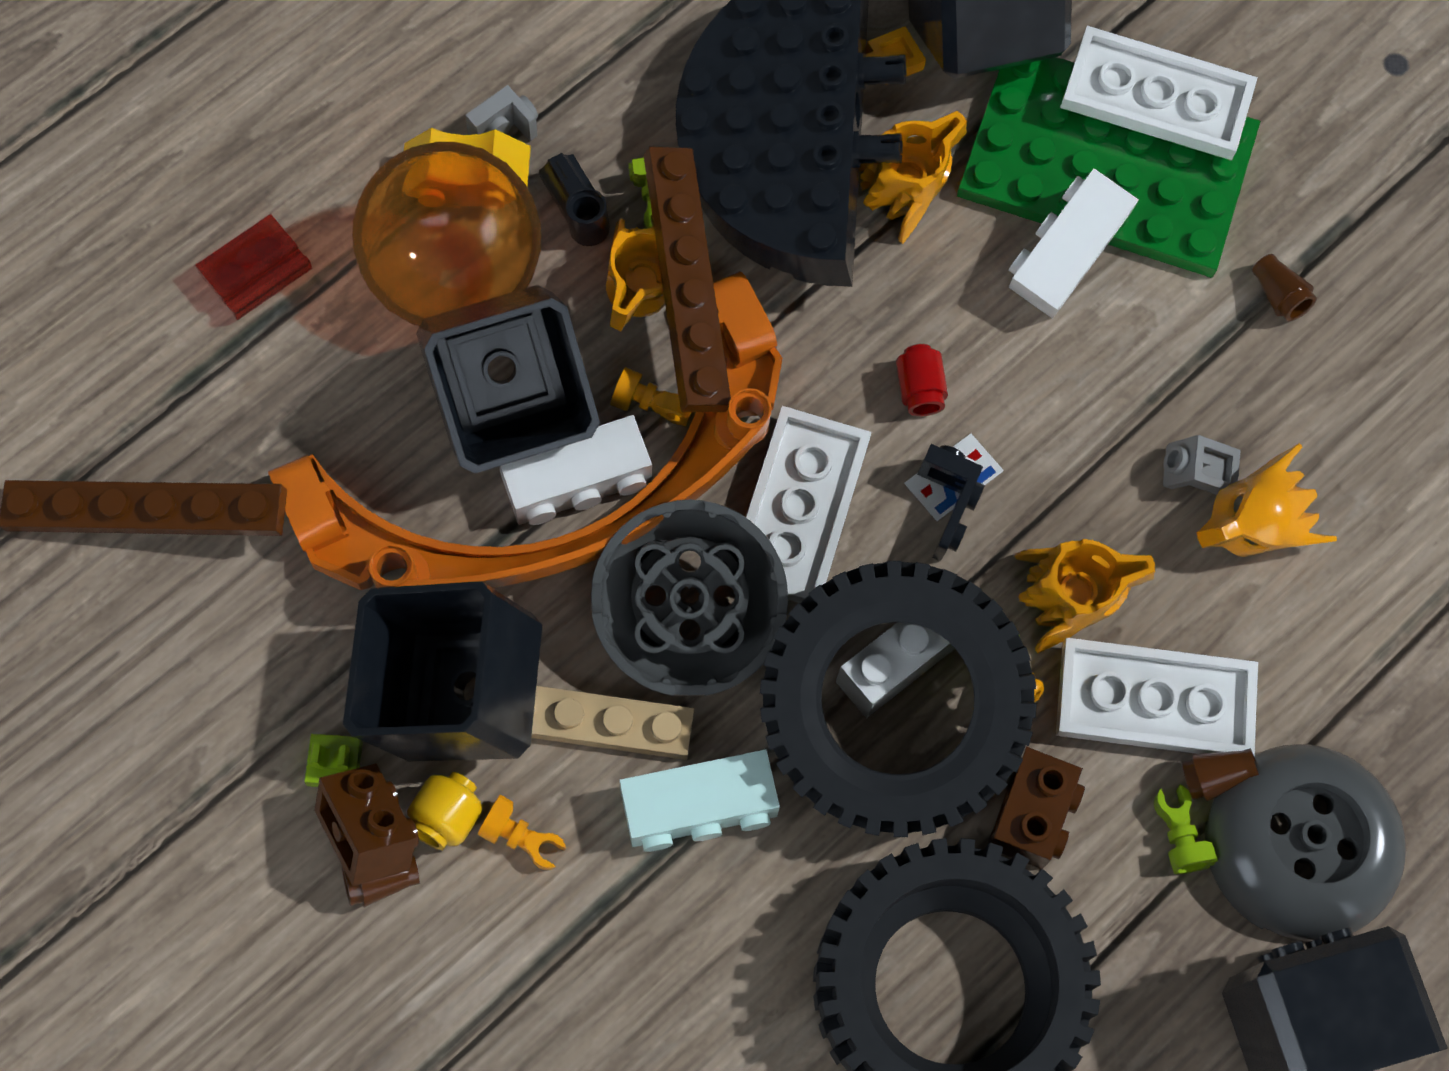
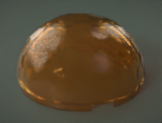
M434 142L415 146L399 153L388 160L372 176L364 188L355 210L352 231L353 251L361 276L376 298L390 312L413 325L420 326L424 318L527 288L533 279L541 253V223L529 189L506 162L483 148L459 142Z

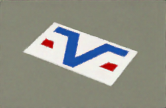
M971 433L953 446L964 453L965 459L983 466L977 480L981 484L986 485L1004 471ZM917 474L904 483L936 521L953 510L960 494Z

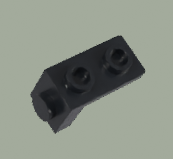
M931 444L917 475L960 493L932 557L941 561L947 549L954 552L957 551L967 529L966 525L959 523L965 508L974 511L985 485L977 482L983 466L965 459L964 453L954 447L947 445L938 447Z

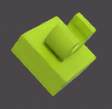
M311 734L305 784L311 787H318L320 777L360 768L363 741L351 736Z

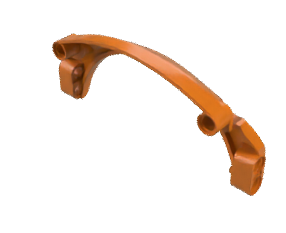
M739 271L713 282L731 395L728 410L726 412H696L684 439L669 462L644 489L620 508L582 529L557 538L531 544L491 547L448 543L417 535L391 524L367 510L349 496L326 473L313 454L310 456L306 455L270 470L268 474L273 484H282L287 489L285 512L303 552L306 551L313 568L359 590L371 588L374 584L376 588L476 581H482L492 588L504 587L557 574L599 559L613 535L640 512L666 502L696 500L720 480L754 444L759 443L765 438L768 433L771 411L774 408L783 357L776 349L777 339L773 327L743 272ZM759 416L761 419L754 423H745L739 418ZM659 515L645 521L631 531L621 544H628L647 534L663 520L664 516ZM406 569L404 575L397 580L391 581L382 578L384 574L391 570Z

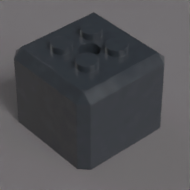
M908 0L909 21L943 72L953 79L1058 57L1071 44L1072 0Z
M534 285L424 318L416 332L450 445L461 467L476 474L593 437L600 424L599 416L568 308L553 292L540 285ZM498 356L509 357L514 363L513 373L509 378L502 381L494 380L488 374L490 362Z
M482 581L371 588L358 602L343 725L353 737L408 762L518 759L531 746L543 625L531 612ZM476 677L474 697L465 700V686L472 678Z
M1389 926L1355 936L1351 927L1322 935L1319 939L1305 943L1306 950L1302 941L1275 948L1270 953L1258 956L1259 964L1230 977L1222 992L1248 1071H1374L1448 1049L1406 935Z

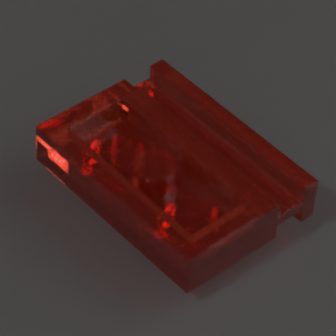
M269 214L195 265L198 273L224 305L230 309L237 320L313 269L308 257L303 255L297 244L272 214Z

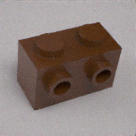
M1026 746L1021 756L1023 761L1017 772L1013 771L987 845L993 843L1002 846V854L1013 858L1018 853L1030 860L1028 864L1043 869L1051 861L1052 857L1059 860L1065 849L1069 831L1062 829L1067 813L1075 814L1082 800L1085 786L1078 784L1083 768Z
M375 763L320 777L314 811L352 886L409 871L414 848L419 843L418 831L414 821L411 818H406L399 806L394 784L391 781L385 780L378 765Z

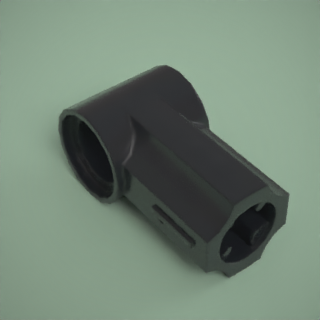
M560 153L548 159L545 166L539 170V175L567 221L571 237L576 243L583 246L600 244L607 238L610 229L607 204L604 196L594 189L573 154L564 155ZM586 215L595 216L593 219L589 220L580 219L581 217Z

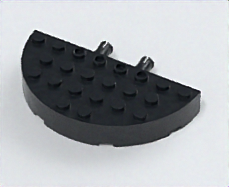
M730 0L708 24L694 45L679 83L676 101L675 125L679 148L693 149L701 207L713 226L727 242L744 256L769 270L773 267L782 272L792 274L796 280L807 283L852 287L859 168H861L863 163H902V155L900 154H903L901 133L861 135L864 89H866V85L906 84L905 55L866 57L869 0Z

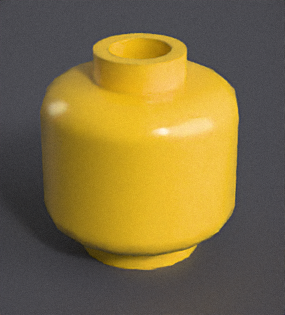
M452 772L449 777L432 775L424 782L407 809L408 818H411L416 825L419 840L435 849L444 850L446 846H458L466 839L482 813L481 802L474 794L477 787L471 780L459 773Z

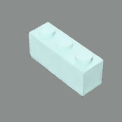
M767 749L620 779V792L632 848L643 845L645 852L671 847L673 845L672 839L692 835L693 841L713 839L722 835V828L741 825L742 831L761 829L771 824L770 818L777 817L780 808Z

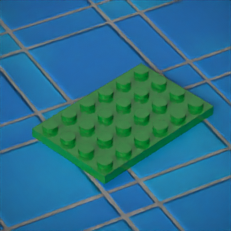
M1053 57L999 70L956 197L1042 224L1051 212L1059 216L1068 204L1062 197L1075 178L1080 176L1085 180L1094 168L1139 199L1131 214L1108 245L1210 278L1214 277L1219 266L1261 122L1260 120L1246 117L1237 152L1232 160H1228L1060 108L1074 62Z

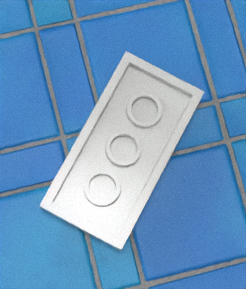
M1087 26L1060 108L1232 160L1237 152L1258 77Z
M782 406L746 518L760 528L774 546L785 571L788 600L801 603L809 595V592L827 582L872 432Z
M1065 638L1062 643L1056 736L1196 754L1242 751L1251 748L1255 756L1258 662Z

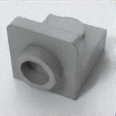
M509 85L465 115L468 135L482 134L494 129L507 134L511 126L515 125L529 141L538 136L536 122L538 113L536 108L526 96L522 95L519 97Z
M1201 435L1169 443L1166 447L1164 458L1163 486L1169 489H1176L1189 485L1217 495L1221 489L1238 481L1241 450Z

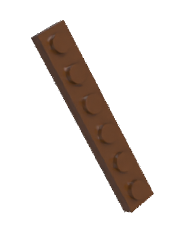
M649 146L643 156L681 412H726L729 408L731 395L693 149Z
M5 480L0 509V528L9 532L282 536L287 489L282 484Z

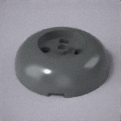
M689 499L666 502L642 511L631 518L613 535L604 548L597 562L592 580V617L597 635L610 658L624 673L641 685L673 696L675 694L688 696L716 694L746 680L765 663L767 653L771 651L775 642L774 636L779 627L783 626L786 622L788 606L786 575L782 562L770 540L760 528L739 512L726 506L703 500ZM659 515L664 516L663 520L647 534L628 544H621L631 531L645 521ZM685 551H694L700 556L701 563L695 571H685L680 566L679 558ZM652 585L661 586L666 592L665 601L656 606L649 604L645 599V591L648 587ZM722 585L731 587L735 592L733 602L726 606L716 603L713 596L716 588ZM685 587L689 589L691 587L696 588L699 592L698 600L694 603L684 602L681 598V591ZM688 619L698 622L701 629L698 637L692 640L683 638L679 632L681 623Z
M1293 744L1259 752L1254 756L1259 775L1250 777L1215 797L1205 825V841L1212 842L1218 858V862L1210 866V869L1223 895L1252 924L1260 929L1266 928L1276 934L1291 938L1292 941L1310 942L1319 939L1322 935L1351 927L1354 933L1377 918L1392 900L1404 871L1406 857L1405 833L1400 814L1386 788L1368 769L1352 758L1335 750L1315 745ZM1314 796L1321 797L1327 803L1326 815L1320 814L1314 809L1312 804ZM1281 815L1287 820L1289 826L1285 834L1280 835L1272 831L1270 828L1272 816ZM1312 833L1317 843H1312L1307 834ZM1340 840L1342 844L1352 849V860H1346L1338 854L1337 844ZM1295 862L1309 863L1312 866L1313 875L1311 879L1307 880L1295 874Z

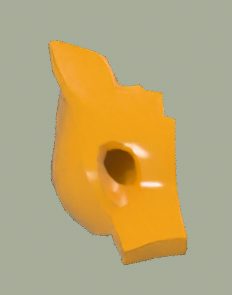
M958 111L932 122L905 121L895 124L892 129L885 131L882 135L902 134L903 154H900L902 155V163H863L861 168H859V172L864 171L860 176L863 180L860 183L862 191L870 188L868 195L863 200L866 207L869 206L873 211L882 206H890L886 216L890 220L906 214L898 236L899 242L902 244L913 232L929 204L948 180L952 166L951 149L967 133V120Z
M623 218L619 219L615 226L606 281L607 297L613 305L610 327L618 331H622L632 317L651 316L665 306L654 226L647 229H639L638 227L627 229L625 228V219Z
M1300 443L1274 457L1248 477L1231 483L1218 492L1214 501L1211 518L1196 532L1202 548L1222 546L1237 556L1247 557L1289 547L1337 541V537L1333 535L1309 533L1310 529L1319 520V513H1305V511L1317 498V492L1315 489H1304L1296 486L1305 476L1301 471H1286L1293 458L1303 448ZM1238 496L1243 497L1237 512H1235L1233 509L1234 502ZM1245 538L1255 543L1250 544L1248 541L1245 540Z
M1088 539L1060 543L1053 548L1027 549L1015 553L1014 557L1016 560L1039 563V565L1029 569L1030 574L1027 575V582L1034 584L1018 595L1019 602H1024L1027 607H1037L1044 611L1035 619L1038 625L1056 626L1039 640L1035 650L1037 653L1047 650L1063 642L1065 638L1072 637L1080 630L1113 615L1126 600L1131 587L1154 579L1155 562L1152 555L1120 554L1105 544Z

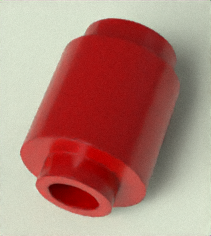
M916 344L907 347L904 350V354L896 359L902 403L908 407V413L912 416H930L945 409L944 400L948 397L941 352L931 349V346L927 344Z

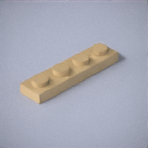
M536 686L531 738L687 760L694 708Z

